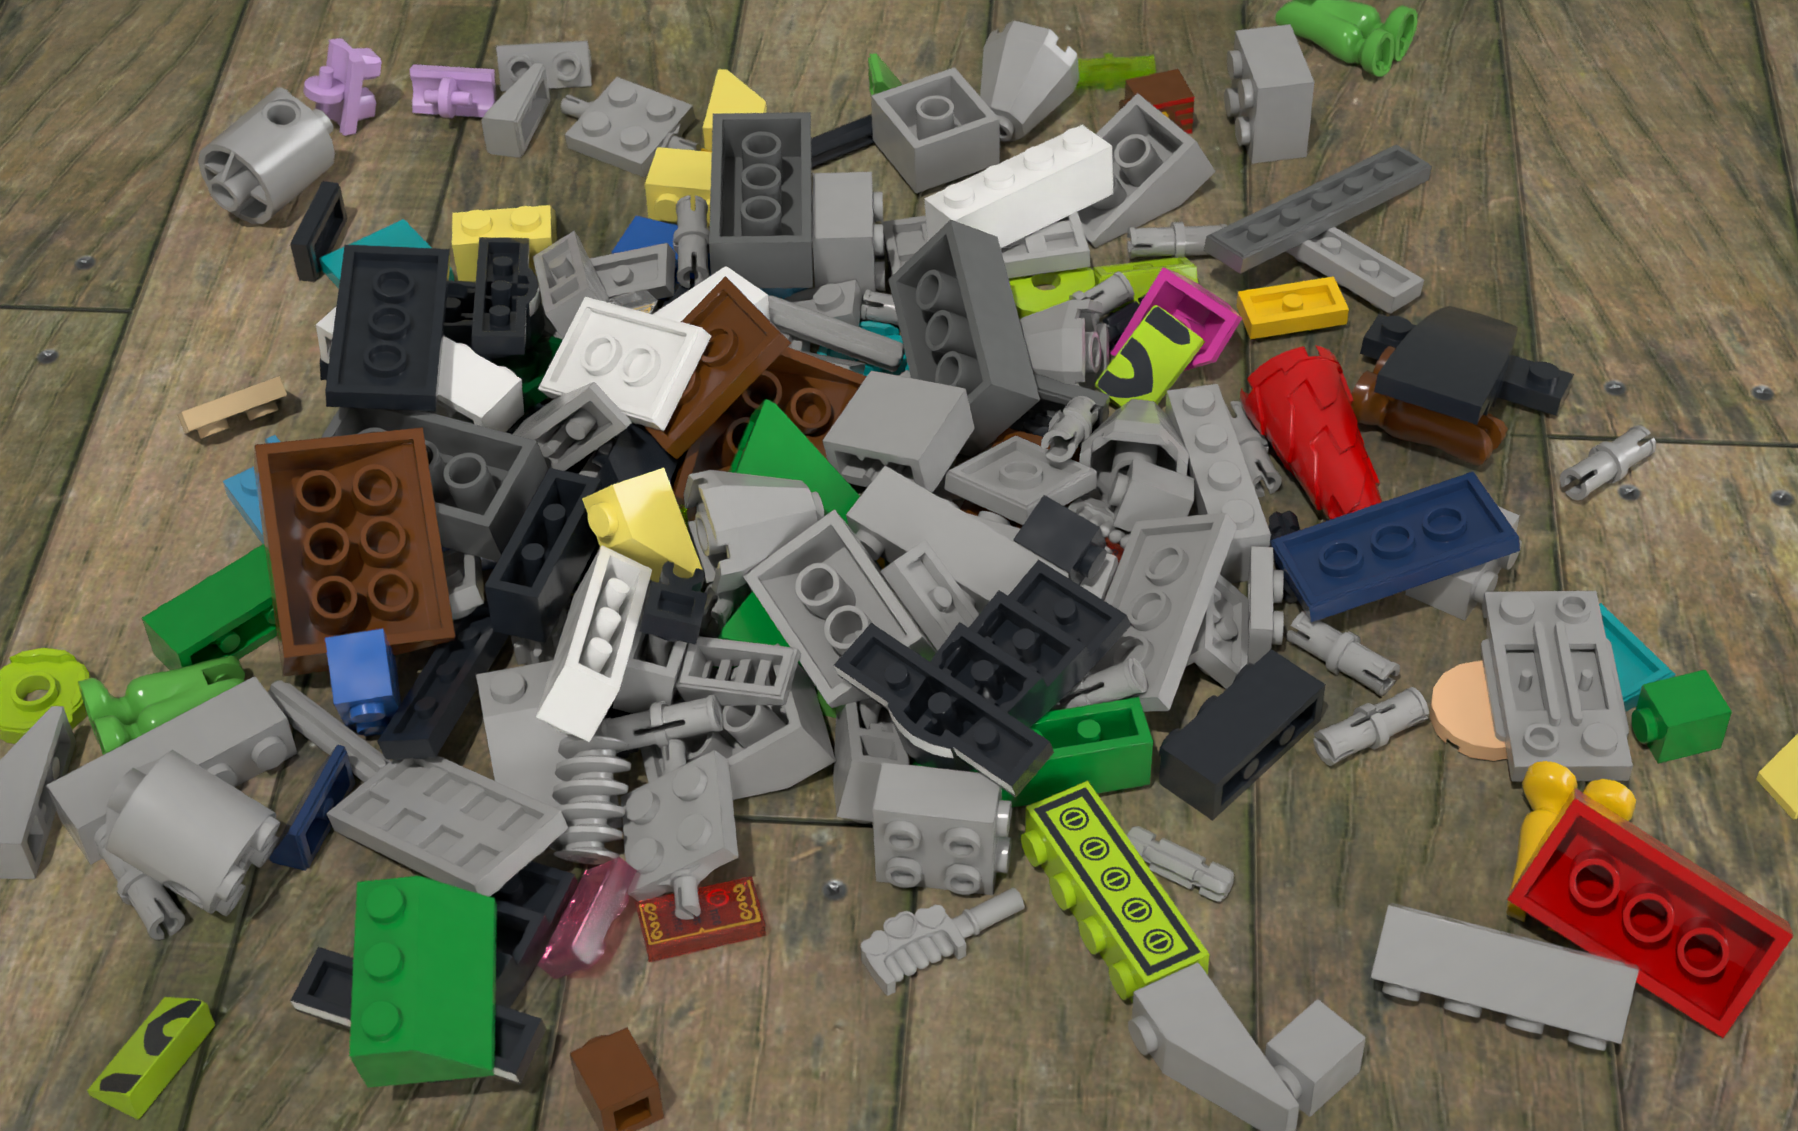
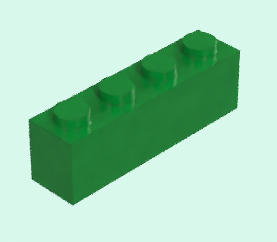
M264 544L254 548L248 554L215 574L208 576L200 583L142 617L153 654L169 670L227 656H235L241 659L277 636Z
M1139 697L1047 712L1030 729L1050 741L1054 751L1053 755L1017 797L1002 788V800L1012 801V808L1031 805L1086 781H1089L1096 793L1150 785L1153 740ZM911 757V765L922 766ZM973 769V770L970 771V772L979 773V772L976 771L975 769Z

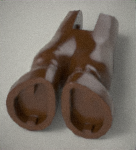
M1391 346L1387 347L1380 356L1373 372L1365 371L1351 393L1354 400L1351 405L1357 422L1366 425H1377L1383 428L1391 437L1433 446L1464 462L1476 466L1482 465L1489 459L1492 451L1498 448L1507 435L1508 428L1505 423L1488 412L1487 416L1482 415L1476 425L1374 392L1379 371L1396 349Z

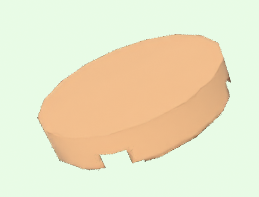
M1475 661L1459 664L1443 673L1433 687L1429 718L1436 734L1445 743L1448 739L1451 743L1459 746L1458 752L1470 758L1490 761L1508 759L1505 742L1495 737L1483 662Z

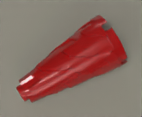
M1302 346L1285 351L1260 365L1247 378L1252 388L1251 392L1248 394L1241 388L1240 402L1247 418L1255 425L1259 433L1269 440L1284 466L1300 482L1315 508L1322 510L1327 519L1331 520L1383 502L1378 490L1380 481L1358 429L1357 418L1351 405L1354 400L1340 363L1329 349L1316 346L1319 356L1309 357L1305 347Z

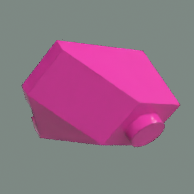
M1162 267L1111 354L1113 356L1117 355L1154 305H1158L1205 341L1184 369V371L1217 361L1241 322L1242 317L1227 302L1195 281Z

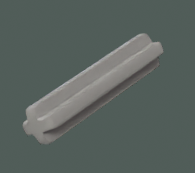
M768 296L770 321L778 330L889 371H897L901 365L905 354L904 345L901 342L778 297Z
M277 680L271 684L268 694L285 714L289 724L328 755H330L337 744L345 746L353 774L363 782H366L391 761L390 759H385L382 753L290 683Z

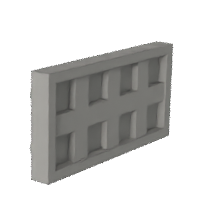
M1077 211L1001 248L1008 278L1090 267V250ZM926 216L881 222L884 229V246L891 276L928 242Z
M438 755L422 760L412 758L393 759L326 813L334 831L436 881L489 897L499 891L509 879L536 856L543 853L554 840L568 829L561 810Z

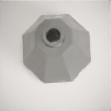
M1012 21L1006 24L1001 33H999V28L991 32L984 45L980 97L1000 119V141L1013 142L1024 137L1070 96L1078 83L1077 53L1069 46L1065 52L1056 45L1059 37L1050 29Z
M1091 299L1068 300L1019 319L1033 373L1065 384L1095 390L1096 381L1109 365V332L1107 324H1097L1094 315L1095 313H1104L1101 302Z
M1130 400L1117 409L1082 442L1079 463L1097 471L1096 488L1084 495L1101 500L1107 505L1109 493L1117 473L1126 475L1133 457L1187 476L1189 453L1168 415L1154 401Z
M708 470L688 475L684 491L685 508L696 506L697 509L695 520L687 522L689 535L704 571V580L707 583L713 581L711 589L715 594L737 589L747 583L743 577L744 574L825 517L819 494L816 491L810 492L809 487L801 480Z

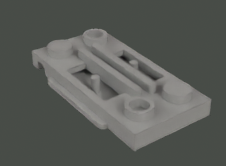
M1484 592L1482 612L1483 618H1487V639L1482 641L1480 650L1494 733L1498 740L1505 742L1511 781H1523L1528 767L1535 762L1541 761L1556 762L1567 767L1575 775L1576 781H1594L1599 779L1629 781L1633 767L1627 741L1629 726L1612 645L1606 639L1597 592Z

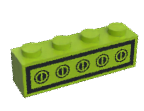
M1089 781L1026 807L1025 833L1021 834V844L1024 853L1032 866H1041L1048 876L1050 889L1058 906L1062 910L1070 909L1078 921L1079 932L1086 948L1093 955L1099 953L1109 967L1108 972L1111 983L1121 999L1126 1000L1129 998L1133 1003L1134 991L1199 962L1208 975L1210 954Z

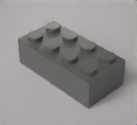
M811 112L713 114L709 229L711 276L727 266L757 288H813Z
M950 220L888 280L911 378L966 389L975 429L959 453L975 457L1033 407L1040 398L998 237Z
M339 407L321 438L423 427L441 546L498 562L548 471L545 459L536 440L421 410Z

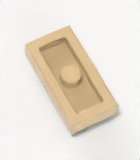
M280 376L182 411L177 416L185 434L197 430L202 439L229 429L230 426L227 419L246 412L249 421L278 411L275 401L287 396Z

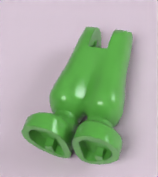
M1292 0L1278 10L1275 21L1278 26L1291 24L1296 36L1315 42L1338 59L1346 63L1361 64L1367 73L1383 77L1389 72L1392 61L1398 62L1406 54L1416 31L1418 14L1412 8L1399 6L1390 13L1385 23H1381L1380 14L1376 9L1364 3L1349 0Z
M227 656L175 670L138 677L128 684L125 696L120 698L111 695L104 684L96 678L91 677L79 681L78 686L95 738L100 745L102 755H105L245 681V672L237 657Z

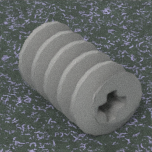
M575 735L566 737L559 742L558 752L565 760L557 763L555 775L563 782L554 786L552 798L561 804L555 808L561 810L568 829L549 845L550 848L557 851L553 854L556 857L582 864H612L619 862L620 855L605 849L604 842L620 840L622 838L623 832L608 826L607 819L623 817L625 815V808L611 803L610 796L626 794L628 792L627 785L612 779L613 773L630 770V762L615 756L616 751L628 748V743L596 735L592 737L590 742Z

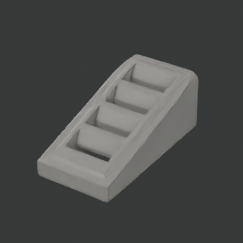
M534 63L483 116L481 123L488 153L521 158L524 155L551 101L544 64Z
M698 636L696 645L688 643L675 687L685 702L707 698L709 695L715 694L720 705H786L801 653L798 648ZM771 665H780L775 685L766 686ZM719 666L716 679H709L712 667ZM732 666H739L735 680L728 681ZM751 666H759L754 684L746 683Z

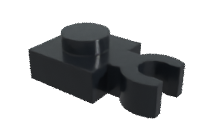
M667 561L662 566L659 582H651L639 632L656 635L666 641H682L696 645L708 595L701 593L705 576L704 571L696 568L693 577L681 578L673 573L674 563Z

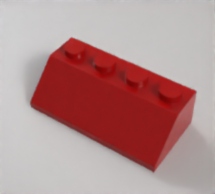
M1576 788L1540 840L1507 898L1509 902L1589 953L1636 965L1639 969L1636 983L1722 1038L1725 1037L1794 936L1789 922Z

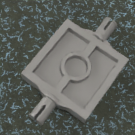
M616 77L593 102L588 103L572 95H566V98L562 100L561 112L579 118L565 134L567 147L638 176L645 177L649 173L657 147L701 151L702 149L701 144L681 138L683 132L695 120L693 105Z
M671 739L669 740L670 744H668V747L663 746L661 748L664 768L661 776L621 796V807L625 808V815L622 817L627 888L628 895L642 904L666 892H674L675 916L679 919L689 920L694 919L693 914L698 917L701 913L697 887L700 881L714 869L739 857L728 759L716 750H713L686 764L685 743L681 740Z

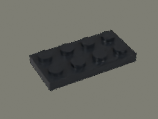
M367 245L344 246L325 389L326 407L436 411L450 272V249Z

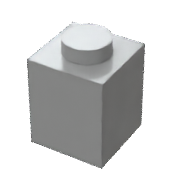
M1133 457L1127 474L1117 473L1109 493L1107 503L1115 506L1113 526L1131 532L1135 521L1188 516L1194 502V478Z
M1317 999L1267 1043L1265 1057L1299 1103V1109L1311 1117L1360 1072L1366 1037Z

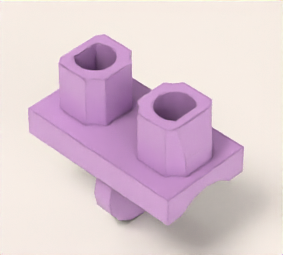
M342 38L329 40L326 66L320 67L319 76H313L305 80V96L316 102L315 109L321 110L329 119L339 124L340 132L344 136L356 134L359 120L375 116L376 100L374 94L367 87H362L363 80L375 79L380 76L381 59L370 48L353 49Z
M413 65L410 68V77L413 85V113L438 114L442 118H453L454 116L483 117L496 102L494 69Z

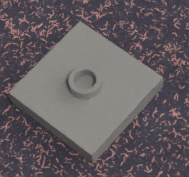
M1015 435L946 472L944 490L1024 525L1043 495L1064 506L1095 489L1097 471L1072 459L1060 463L1051 461L1045 456L1048 449L1042 450L1041 446Z

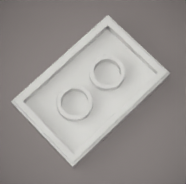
M585 297L538 389L546 396L555 399L595 382L631 422L664 431L711 335L702 327Z

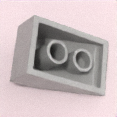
M1138 93L1096 133V135L1112 145L1113 194L1077 211L1086 240L1094 248H1097L1127 233L1128 227L1136 228L1182 205L1216 172L1197 141Z
M771 665L766 686L775 685L780 665ZM799 665L796 668L786 705H720L723 715L722 731H711L677 739L685 743L686 764L713 750H716L728 759L733 800L787 789L836 762L813 681ZM739 666L730 671L728 681L735 680ZM751 666L746 683L754 684L759 666ZM681 698L680 700L676 701L675 704L683 703L685 701L683 698ZM654 727L642 728V730L650 729V728H654ZM657 744L640 747L648 783L660 777L664 771L661 748Z
M553 660L477 674V684L495 781L554 808L560 806L561 804L552 798L554 786L563 782L555 775L557 763L565 760L558 752V746L562 739L573 736V734L561 733L555 730L549 723L536 718ZM602 722L594 735L602 736ZM617 795L610 796V802L619 806ZM621 817L607 819V825L613 828L623 827Z

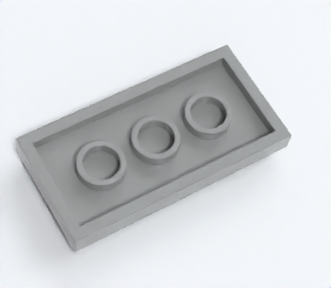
M1227 513L1135 521L1105 598L1107 603L1127 615L1130 627L1089 673L1094 674L1120 664L1128 658H1135L1142 666L1146 675L1147 690L1142 694L1138 693L1125 699L1139 697L1144 712L1169 711L1237 528V525Z

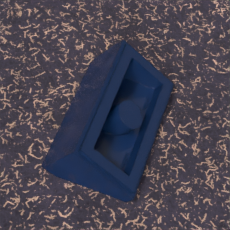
M337 744L314 775L269 857V861L272 863L306 871L312 864L332 827L326 813L344 800L351 793L356 783L345 746Z

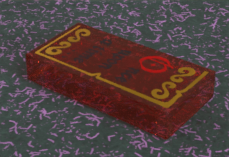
M752 876L698 888L701 913L698 917L693 914L694 919L683 920L675 916L674 894L635 902L648 962L766 936L765 921Z

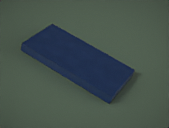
M1469 472L1270 540V547H1273V558L1280 570H1283L1284 577L1310 621L1314 622L1519 552L1520 542L1518 534L1476 474Z

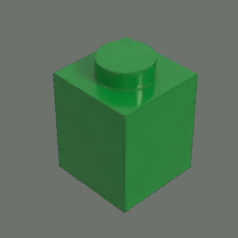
M1704 669L1642 684L1636 710L1632 712L1631 721L1636 738L1642 744L1646 743L1659 764L1720 749L1732 711L1708 672Z

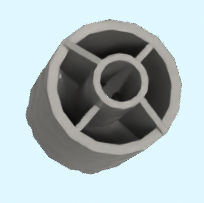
M277 87L200 150L198 164L201 175L208 186L209 193L218 205L236 217L251 224H264L334 164L335 151L329 135L333 131V124L329 117L321 110H311L300 100L293 97L286 89Z
M171 750L162 758L130 769L112 792L106 806V850L206 912L212 914L218 911L224 916H228L245 891L246 886L241 883L251 864L261 868L274 851L279 841V837L275 834L281 822L275 819L277 814L274 811L248 797L243 792L176 751Z

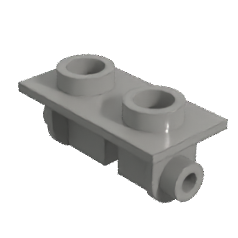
M588 40L496 45L501 91H507L534 63L544 64L549 88L592 86L590 70L592 59L591 50L588 48Z

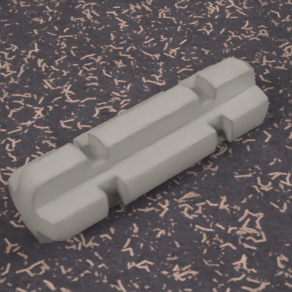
M1133 826L1126 835L1142 859L1151 864L1149 867L1151 871L1191 890L1196 885L1200 887L1199 894L1216 902H1222L1230 892L1234 880L1232 870L1214 861L1208 866L1204 864L1206 861L1205 857L1165 838L1158 842L1155 840L1157 834L1140 826Z

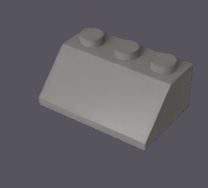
M835 509L743 575L788 645L792 648H798L800 651V663L831 708L870 698L840 678L833 666L870 623H873L928 661H931L937 653L908 609L881 574V570L856 534Z

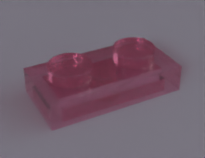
M618 857L584 872L538 963L540 968L554 979H558L579 970H588L596 964L605 951L606 942L603 939L612 921L623 912L628 904L629 895L627 890L637 872L621 857Z

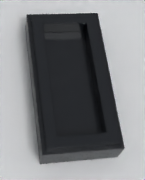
M322 181L290 243L300 281L315 282L322 271L319 258L331 253L347 221L339 183Z

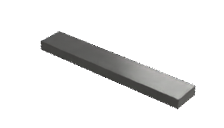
M1396 144L1207 235L1204 251L1241 274L1428 181L1432 165Z

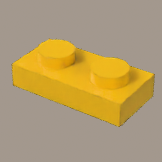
M1334 276L1238 291L1236 307L1242 317L1250 340L1345 325L1348 321L1349 308Z

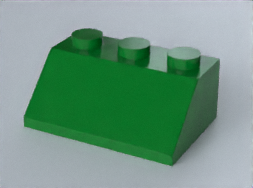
M422 876L357 882L349 1057L367 1088L494 1076L497 903L494 898Z

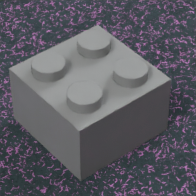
M1291 24L1235 31L1234 50L1227 53V69L1232 80L1231 88H1226L1224 91V105L1227 116H1234L1238 145H1245L1251 164L1307 157L1314 80Z
M955 67L871 96L873 141L915 193L934 188L1000 163V119Z
M872 172L813 173L812 245L815 288L830 283L837 284L856 280L862 292L861 308L866 303L863 300L866 289L873 292H885L884 262H875V259H885L883 224H874V222L883 221V192H873Z

